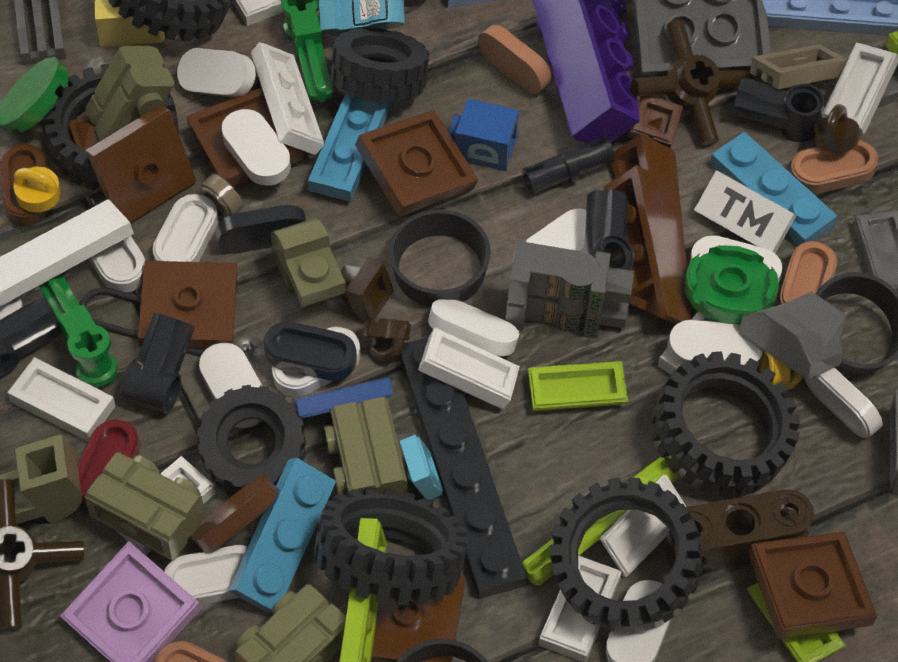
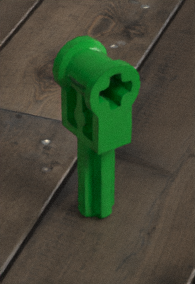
M281 0V9L286 15L283 21V32L286 38L293 42L297 62L301 65L308 97L319 104L326 103V99L333 97L334 89L322 46L320 19L317 16L319 0Z
M62 274L39 285V290L63 331L70 355L76 361L75 372L77 379L95 388L105 386L113 381L117 375L118 366L116 358L109 353L111 347L109 333L103 327L95 325L85 305L80 306Z

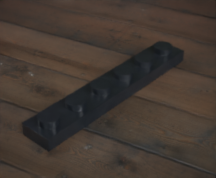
M428 337L404 343L403 351L399 356L441 480L451 517L456 516L461 522L460 527H465L467 532L468 544L465 559L478 599L526 587L527 577L464 393L458 388L418 371Z

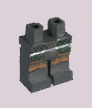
M516 240L509 283L506 321L514 325L517 330L522 331L525 320L556 324L562 330L569 332H578L584 329V336L593 338L598 337L599 325L625 329L634 271L610 268V253L596 252V258H594L592 255L582 251Z

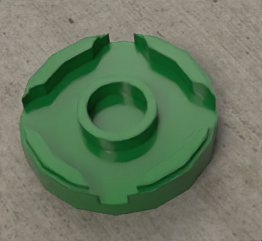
M49 57L29 69L13 85L0 105V127L8 134L16 135L17 130L22 133L40 122L57 103L56 100L59 97L54 92L59 84L63 88L68 84L69 70L57 58Z
M719 245L709 248V252L700 257L699 253L692 258L684 281L685 294L692 306L705 317L725 324H741L742 316L773 307L779 290L778 275L772 266L770 270L763 263L764 257L757 252L740 246Z

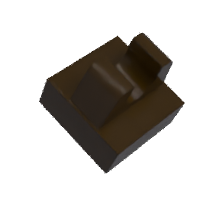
M367 257L361 267L344 265L341 269V274L346 283V293L341 294V298L350 303L356 320L364 322V319H367V317L376 318L394 292L384 261Z

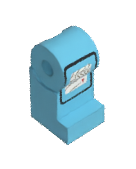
M319 0L321 31L335 36H339L340 33L348 32L351 29H392L405 25L404 0Z

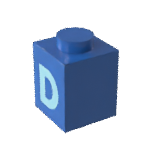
M467 98L462 115H454L449 134L467 162L507 171L518 138L519 110Z

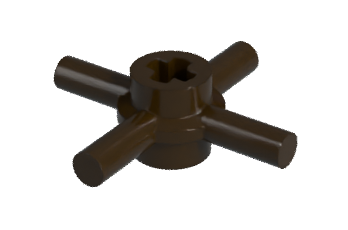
M673 20L666 26L677 61L671 66L667 76L632 79L630 84L631 93L635 97L666 94L671 103L683 106L682 109L684 110L691 109L702 146H710L717 143L719 138L708 104L714 99L718 89L739 87L744 77L754 80V76L750 73V69L719 71L717 65L710 58L703 55H693L683 20Z
M1 479L0 550L2 546H10L11 554L18 553L13 563L4 562V555H0L1 629L16 630L22 628L19 582L32 573L36 563L83 561L84 544L83 541L36 543L33 536L27 530L16 525L14 481Z

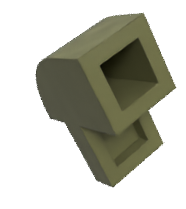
M318 218L271 233L275 262L288 291L295 290L302 307L346 293L345 280L329 247L328 233Z
M60 434L15 448L18 469L1 474L0 480L10 479L14 481L16 524L42 516L52 524L74 513L82 502V493L76 452L65 437Z

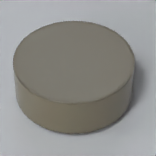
M211 174L200 185L201 194L214 202L217 212L223 217L236 214L243 208V201L238 193L219 175Z

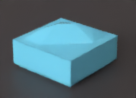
M413 435L401 440L400 444L407 463L405 470L406 478L428 500L443 495L442 491L444 490L432 453L420 437Z

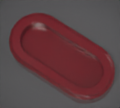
M109 420L100 424L93 431L78 464L82 493L80 505L88 509L85 500L86 492L97 477L103 474V469L116 452H120L131 459L139 455L140 443L135 428L128 422Z

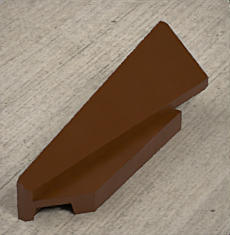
M640 134L614 151L615 162L611 163V167L616 179L604 186V190L614 189L626 193L625 198L628 200L626 240L631 244L635 256L634 265L630 270L634 271L630 304L678 324L685 320H692L690 301L685 294L684 281L687 265L676 155L671 148Z

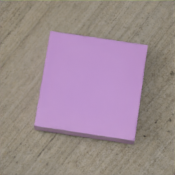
M128 541L60 617L110 662H154L160 650L179 635L203 606Z

